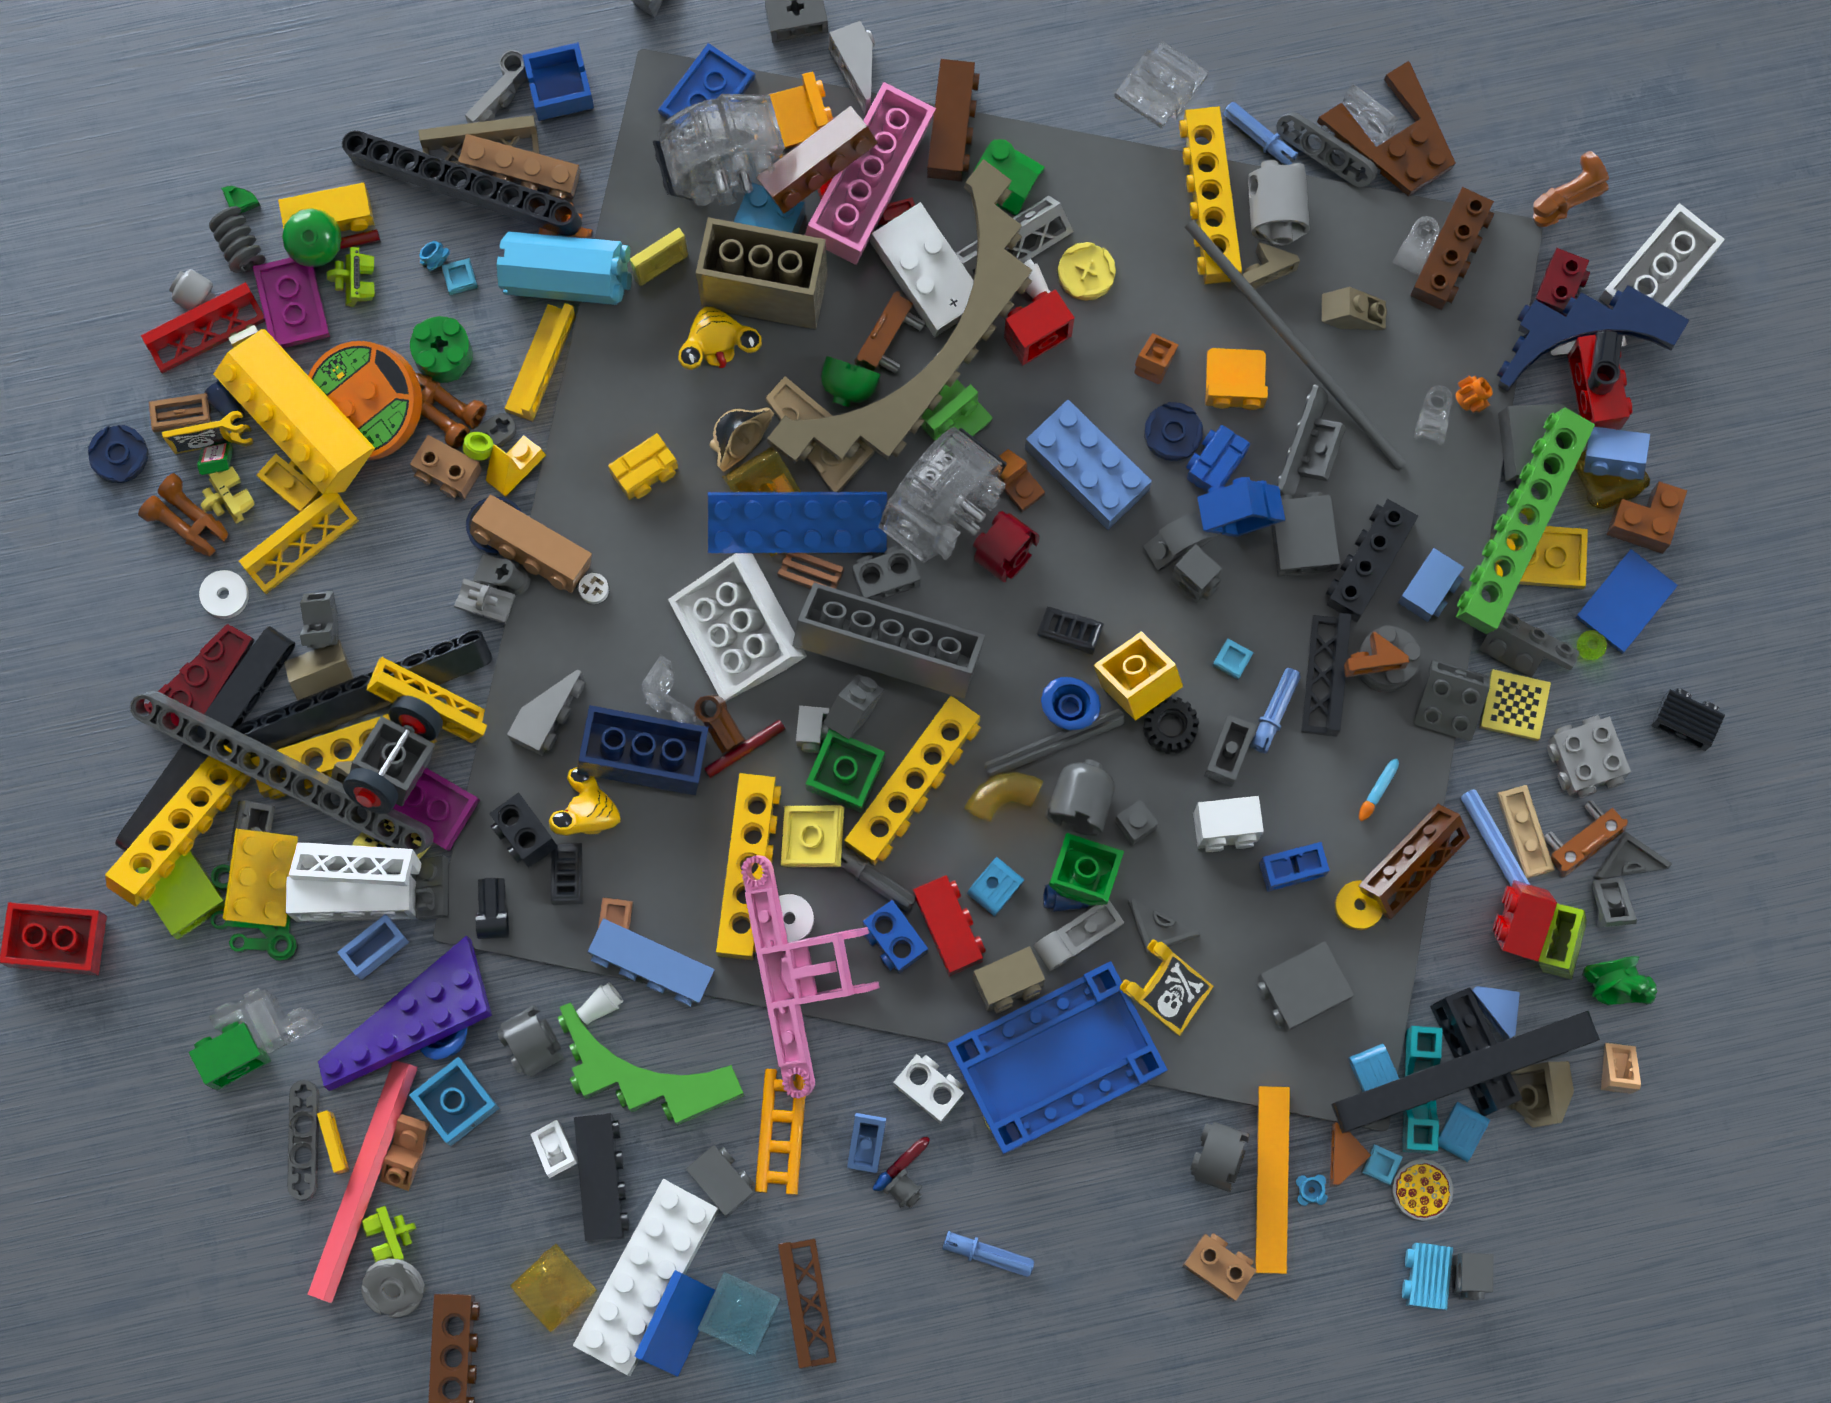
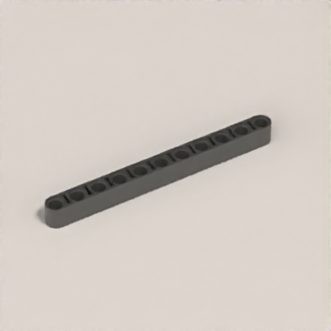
M145 692L134 697L130 703V712L138 721L393 848L413 849L415 854L418 855L433 843V832L427 825L395 809L386 814H378L366 810L368 814L367 819H362L357 812L359 805L352 801L345 793L343 783L160 692ZM145 699L149 700L152 704L153 709L151 713L144 707ZM172 712L179 717L178 726H175L171 721ZM198 726L205 729V740L199 737L197 733ZM225 739H228L232 743V753L228 752L225 749ZM252 752L258 755L260 759L259 766L252 763L250 758ZM278 766H282L286 770V779L279 777L277 773ZM305 779L312 782L314 787L312 793L305 789ZM332 792L340 797V806L332 803ZM385 819L393 822L395 827L394 833L386 830L384 826ZM412 833H417L422 840L421 846H416L412 842Z

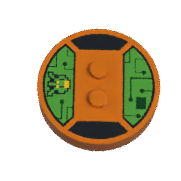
M367 341L346 342L324 353L308 374L314 383L375 447L367 461L381 459L396 452L409 440L418 425L422 410V392L419 380L408 361L389 347Z

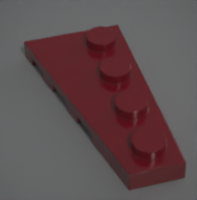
M226 624L200 650V653L190 663L187 662L179 670L180 673L158 692L205 714L244 659L255 640L235 627ZM151 702L145 703V709L151 713L153 709ZM172 712L171 721L175 726H178L179 717Z

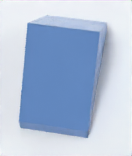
M1476 986L1472 992L1482 1013L1504 1041L1515 1036L1520 992Z

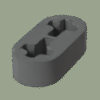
M499 413L469 433H485L491 437L493 444L500 448L515 437L516 425L510 415ZM502 422V424L507 425L509 423L507 426L508 432L505 434L502 431L495 433L498 430L497 424Z

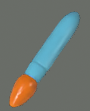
M1393 759L1386 765L1372 788L1367 801L1361 805L1359 811L1360 821L1366 820L1373 814L1375 805L1379 802L1398 770V759Z

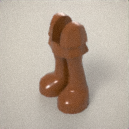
M1587 151L1580 157L1582 173L1577 178L1555 189L1553 187L1550 188L1546 194L1543 193L1535 200L1533 204V220L1537 226L1547 227L1559 222V219L1567 218L1570 208L1608 191L1609 186L1606 182L1609 179L1608 172L1601 159L1594 152Z
M415 372L422 389L421 415L433 422L446 434L445 442L448 446L454 449L459 448L463 445L465 436L470 432L469 428L462 423L455 422L434 407L433 404L435 401L471 429L479 426L486 413L487 405L479 400H473L469 404L463 403L443 389L439 382L432 381V377Z
M175 473L170 474L163 480L158 488V494L193 520L194 524L192 526L187 524L155 495L149 497L138 511V516L147 522L159 521L179 534L186 541L185 544L193 546L194 551L209 557L216 550L207 540L199 536L203 529L207 528L212 535L223 542L229 536L220 520L216 521L212 514H208L200 509L183 493V481Z

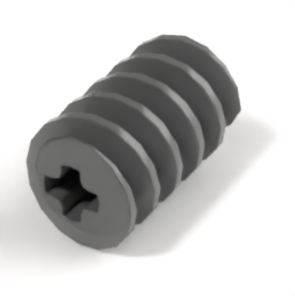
M232 206L217 213L209 222V228L214 233L216 242H219L218 246L224 252L223 256L229 262L230 270L235 273H242L253 270V266L263 264L266 258L264 255H257L260 253L261 248L259 245H253L256 238L254 235H248L251 232L250 226H242L246 222V218L242 215L237 216L241 212L240 207Z

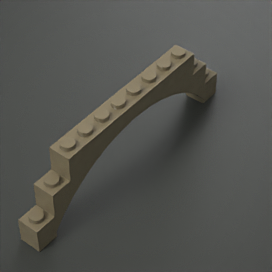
M983 159L965 182L964 189L971 195L977 229V263L974 281L967 306L957 327L933 360L907 384L885 398L863 408L819 419L791 420L785 415L767 438L769 445L794 464L799 459L806 460L814 449V446L811 445L813 441L840 462L845 457L851 459L861 446L857 443L859 439L887 461L892 455L896 458L907 445L903 441L909 432L915 435L925 422L921 418L928 408L933 411L943 397L939 393L945 385L950 388L961 375L957 370L962 363L969 364L979 351L975 348L981 339L987 341L997 328L993 323L999 315L1005 318L1014 306V303L1011 302L1012 298L1017 292L1022 295L1032 283V280L1029 279L1032 269L1006 250V248L1012 250L1022 238L1018 234L1022 225L996 206L997 203L1002 206L1010 196L1012 191L1008 188L1012 180Z

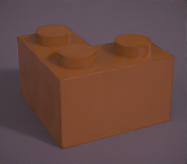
M1659 481L1651 491L1647 506L1621 499L1614 509L1607 535L1663 554L1671 545L1687 490Z

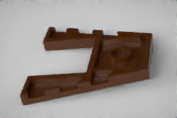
M1407 61L1386 74L1384 81L1416 120L1415 123L1377 147L1343 103L1338 104L1319 116L1317 123L1328 127L1335 133L1334 137L1345 144H1349L1357 152L1370 159L1381 170L1380 174L1407 196H1410L1451 170L1456 162L1411 63Z

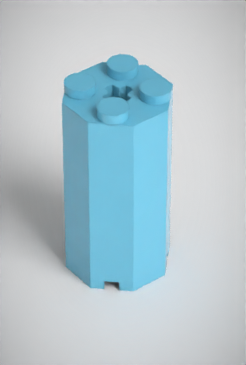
M510 231L501 240L499 249H505L504 257L498 256L497 279L500 289H504L503 293L505 295L617 305L622 301L624 290L631 288L632 275L628 272L627 263L630 260V246L623 245L621 241Z

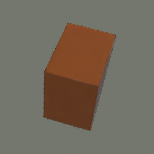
M1337 1122L1332 1125L1330 1187L1340 1185L1371 1156L1350 1131L1342 1133Z

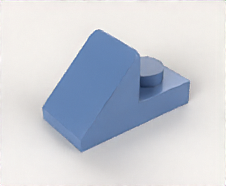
M860 1113L855 1114L847 1168L877 1173L886 1118Z

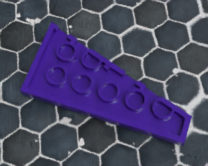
M465 936L318 1061L323 1085L328 1091L334 1090L492 1016L472 940Z

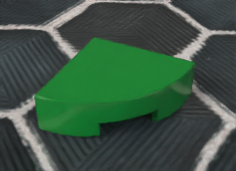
M236 186L221 188L229 207H240V214L261 206L255 195L250 191L237 188Z

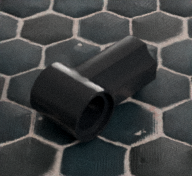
M1597 332L1595 336L1591 373L1587 382L1589 389L1598 395L1609 393L1620 375L1619 360L1623 336L1618 335L1617 332ZM1597 374H1606L1610 381L1601 380Z
M484 878L478 880L479 912H476L477 939L509 938L508 911H506L504 878Z

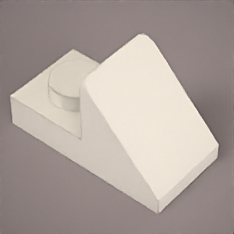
M558 1120L530 1134L549 1178L578 1163V1157L570 1147L565 1132Z

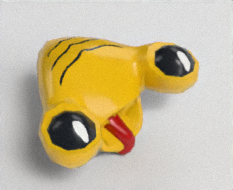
M705 306L698 312L693 321L689 337L679 350L678 361L684 369L693 370L701 365L704 357L710 365L724 368L727 362L734 358L735 345H738L741 350L747 353H754L761 348L762 337L756 329L738 323L723 311Z
M577 767L571 769L568 772L567 780L572 789L577 791L579 795L573 797L564 811L552 813L549 819L551 831L555 834L566 836L577 833L598 834L621 822L619 810L608 795L600 789L595 777L577 774Z

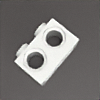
M916 1054L893 1082V1086L941 1124L964 1096V1092L960 1090L963 1085L950 1074L945 1078L937 1071L939 1065L927 1055L921 1058ZM916 1069L925 1071L928 1076L927 1081L922 1085H916L910 1080V1074ZM938 1089H946L950 1092L951 1100L947 1104H938L934 1100L933 1095Z

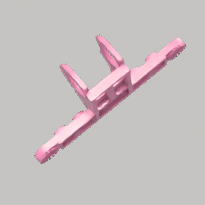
M757 855L747 858L741 867L746 890L745 897L778 1066L781 1068L782 1085H784V1091H787L788 1095H791L793 1098H801L813 1091L815 1078L800 1004L869 992L880 988L878 981L852 985L844 939L869 934L868 927L788 942L773 865L765 856ZM754 863H759V865H762L761 868L764 869L762 870L764 872L762 874L763 877L760 879H756L752 874ZM833 942L842 988L817 992L814 976L837 972L836 961L812 965L808 946ZM795 1074L804 1077L805 1085L802 1090H798L793 1084Z

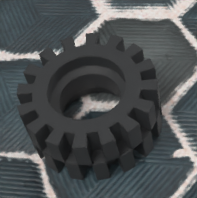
M1168 697L1147 712L1144 721V734L1149 739L1148 743L1151 746L1154 745L1156 747L1155 750L1159 752L1161 750L1165 751V754H1171V752L1177 754L1181 753V750L1189 748L1199 730V718L1197 719L1196 710H1192L1191 704L1188 701L1186 703L1182 702V698L1177 697V700ZM1166 715H1175L1182 721L1183 730L1176 736H1167L1160 729V720Z

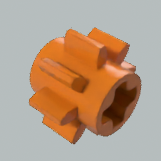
M1468 376L1458 382L1461 389L1456 392L1455 396L1457 402L1465 411L1471 409L1473 413L1475 411L1480 412L1490 406L1487 399L1493 395L1491 386L1483 377L1477 379L1476 376Z

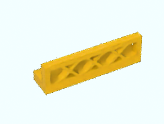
M564 303L561 309L547 304L504 408L507 413L533 422L575 321L576 315L572 305Z
M338 493L323 494L241 558L239 562L262 591L267 594L359 520L343 502ZM339 507L349 518L340 526L329 525L330 515ZM312 529L323 530L322 540L317 544L305 543L306 535ZM287 548H300L297 560L293 563L282 562L283 552ZM265 566H276L275 577L264 584L256 573Z
M384 657L378 660L366 689L367 691L391 703L400 696H412L426 702L441 716L443 720L442 729L470 743L475 742L484 735L487 727L486 724L482 723L485 709ZM385 668L393 672L395 678L383 672V669ZM414 683L420 686L421 691L408 684ZM436 697H441V698H443V699L446 700L447 704H445V703H443V702H441V701H439V700H437V699H435V698H436ZM467 710L475 714L476 717L473 718L461 711Z

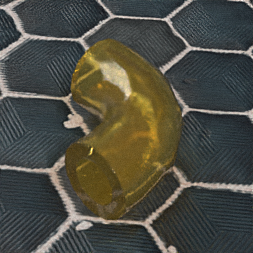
M1018 772L995 775L977 787L968 799L964 810L975 817L991 822L999 807L1006 803L1017 802L1031 808L1044 781Z

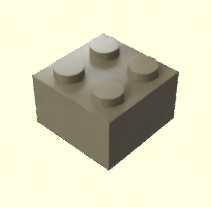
M1030 946L975 970L973 973V982L987 1012L995 1010L996 1014L1013 1007L1012 1003L1016 999L1022 997L1024 1001L1040 995L1041 988H1043L1045 983L1044 975Z

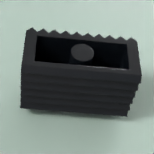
M1676 688L1675 691L1670 689L1664 695L1651 726L1706 751L1712 746L1725 714L1719 712L1720 708L1711 702L1703 701L1701 704L1691 699L1692 695L1683 689Z

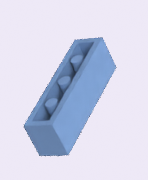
M604 918L587 952L592 955V962L608 968L609 963L621 968L618 974L633 981L636 980L637 976L648 981L646 986L663 994L665 989L676 994L675 1000L690 1007L693 1002L699 1004L715 970Z

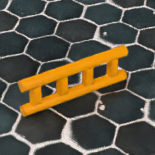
M765 1069L755 1192L767 1193L768 1183L785 1184L786 1194L798 1195L806 1096L793 1098L792 1111L774 1110L775 1091H787H784L783 1079H776L777 1070ZM795 1074L793 1084L798 1090H802L805 1085L804 1077ZM773 1122L791 1123L790 1141L771 1140ZM770 1152L789 1154L787 1172L769 1171Z

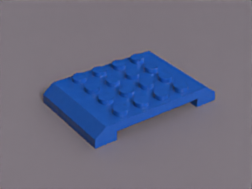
M1111 961L1084 974L1073 982L947 1043L1003 1155L1168 1071L1131 998L1119 989L1122 981Z

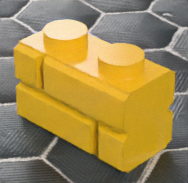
M656 433L609 464L608 468L615 481L630 500L633 497L640 499L647 495L652 489L650 486L660 480L663 483L671 479L676 474L675 470L678 468V463L659 434Z

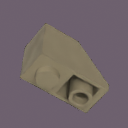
M1352 287L1322 294L1323 323L1339 329H1386V301Z

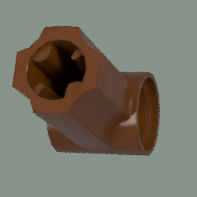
M706 695L696 701L694 706L695 715L699 720L703 721L706 727H709L708 731L722 754L734 749L745 741L744 736L728 712L726 702L722 697ZM710 700L717 707L713 717L708 716L705 712V705Z

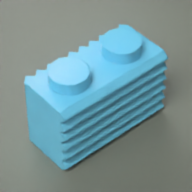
M1414 1243L1412 1244V1249H1407L1405 1267L1410 1268L1409 1280H1404L1402 1286V1298L1407 1299L1406 1306L1441 1311L1447 1310L1453 1247Z

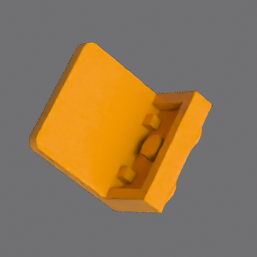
M813 71L802 74V86L769 94L760 99V106L773 148L777 151L798 146L833 119L830 107H824L822 98L826 97L823 83L821 80L816 81Z
M1209 349L1206 365L1205 406H1213L1220 409L1242 407L1247 410L1264 408L1268 398V387L1265 386V352L1262 350Z

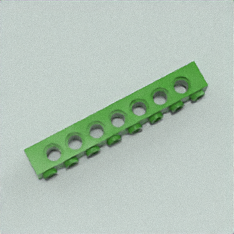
M1566 407L1549 415L1543 427L1546 429L1543 438H1539L1532 448L1533 459L1530 464L1527 463L1519 475V479L1522 481L1518 489L1515 488L1507 500V504L1510 506L1506 514H1502L1496 522L1494 529L1497 530L1494 539H1490L1483 549L1482 555L1485 558L1481 566H1476L1469 580L1472 584L1469 591H1465L1457 603V607L1460 609L1456 618L1485 634L1498 628L1595 427L1594 423ZM1556 437L1563 441L1564 449L1557 445ZM1544 462L1551 466L1552 474L1545 471ZM1532 487L1539 492V500L1532 495ZM1519 513H1522L1526 516L1528 521L1527 525H1524L1520 521ZM1507 538L1514 542L1515 551L1507 546ZM1495 564L1502 568V577L1496 574L1494 570ZM1482 589L1490 594V603L1483 599Z

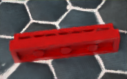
M245 282L140 336L153 356L160 372L163 374L228 341L231 333L235 331L239 333L247 329L246 326L249 324L257 326L265 322V318ZM250 304L253 306L257 314L256 317L248 321L237 319L240 309ZM220 319L230 322L226 332L222 334L211 332L214 322ZM193 333L204 335L199 346L195 348L185 346L189 335ZM167 346L177 348L175 357L163 363L157 351Z

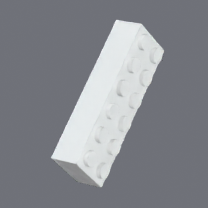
M663 1179L573 1346L627 1376H631L639 1361L638 1358L634 1357L673 1272L676 1270L686 1274L719 1209Z

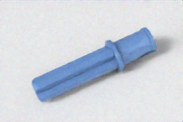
M1231 102L1225 108L1224 116L1263 147L1264 153L1269 152L1283 165L1292 164L1284 154H1287L1293 160L1297 158L1298 152L1279 139L1280 135L1278 133L1273 134L1236 102Z
M1292 668L1285 669L1264 717H1260L1258 720L1260 724L1250 743V747L1254 748V750L1267 753L1276 731H1280L1281 719L1301 678L1300 672Z
M951 1231L947 1232L946 1240L942 1247V1250L968 1257V1261L972 1259L1026 1277L1030 1276L1034 1266L1033 1259L979 1242L977 1237L973 1240L951 1233Z

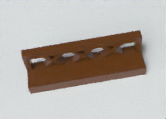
M1438 803L1358 885L1363 894L1377 901L1384 917L1391 920L1470 838L1460 814ZM1456 830L1458 835L1449 843L1451 834ZM1437 850L1435 859L1429 864L1431 855ZM1417 871L1415 879L1409 884L1411 876ZM1397 892L1395 900L1389 905L1387 900Z
M816 1240L780 1243L778 1248L799 1369L836 1363ZM810 1246L812 1260L806 1269H803L794 1262L792 1250ZM812 1265L814 1266L815 1277L808 1272ZM795 1268L803 1272L798 1280ZM805 1275L817 1283L818 1290L811 1300L799 1292L798 1285ZM818 1295L821 1308L813 1303ZM801 1299L808 1303L804 1310H802ZM811 1306L820 1311L823 1317V1321L816 1331L808 1327L804 1322V1315ZM823 1326L825 1329L826 1339L819 1334ZM806 1329L813 1334L809 1342ZM816 1336L827 1344L829 1357L811 1360L809 1347Z

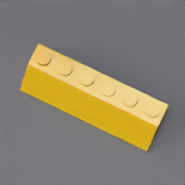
M261 329L227 352L213 373L322 494L345 492L375 449L265 329Z

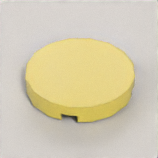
M1085 242L1075 244L1065 251L1060 259L1057 273L1059 283L1066 293L1073 298L1087 301L1098 299L1109 291L1114 282L1116 268L1114 259L1106 249L1096 246L1094 243Z

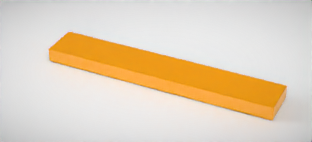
M1258 1086L1255 1273L1287 1274L1290 1087Z

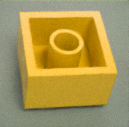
M1142 631L1094 664L1101 687L1135 721L1183 687L1176 664Z

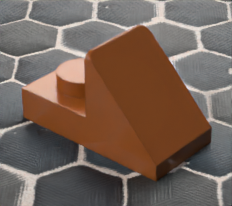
M1152 333L1138 355L1135 363V374L1160 384L1179 344Z
M1009 449L998 456L1007 465L997 483L1018 509L1023 512L1045 495V491L1027 470L1028 464L1025 460Z
M1372 632L1370 636L1372 655L1369 656V652L1354 653L1345 662L1344 669L1346 677L1405 669L1410 661L1407 654L1378 633Z

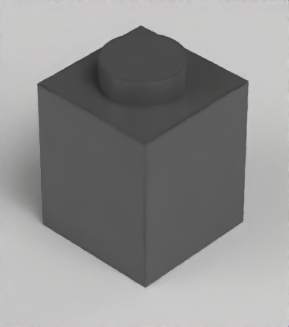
M1142 799L1118 814L1115 819V824L1131 846L1154 832L1159 825Z

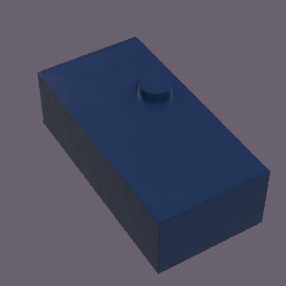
M589 705L577 774L696 795L709 727Z

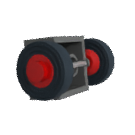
M400 696L393 702L388 713L390 720L383 716L380 717L354 758L350 773L344 781L343 788L348 797L368 811L386 814L393 809L395 804L402 807L431 760L435 744L430 741L438 736L443 726V720L432 706L412 696Z

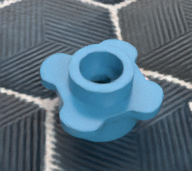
M431 241L421 249L419 254L421 258L420 263L427 265V269L432 271L446 261L450 250L443 248V244L440 242Z
M1320 1174L1309 1178L1305 1175L1299 1176L1296 1179V1185L1299 1187L1298 1203L1302 1206H1306L1308 1203L1325 1204L1328 1199L1325 1194L1326 1178ZM1310 1187L1314 1188V1193L1309 1192Z

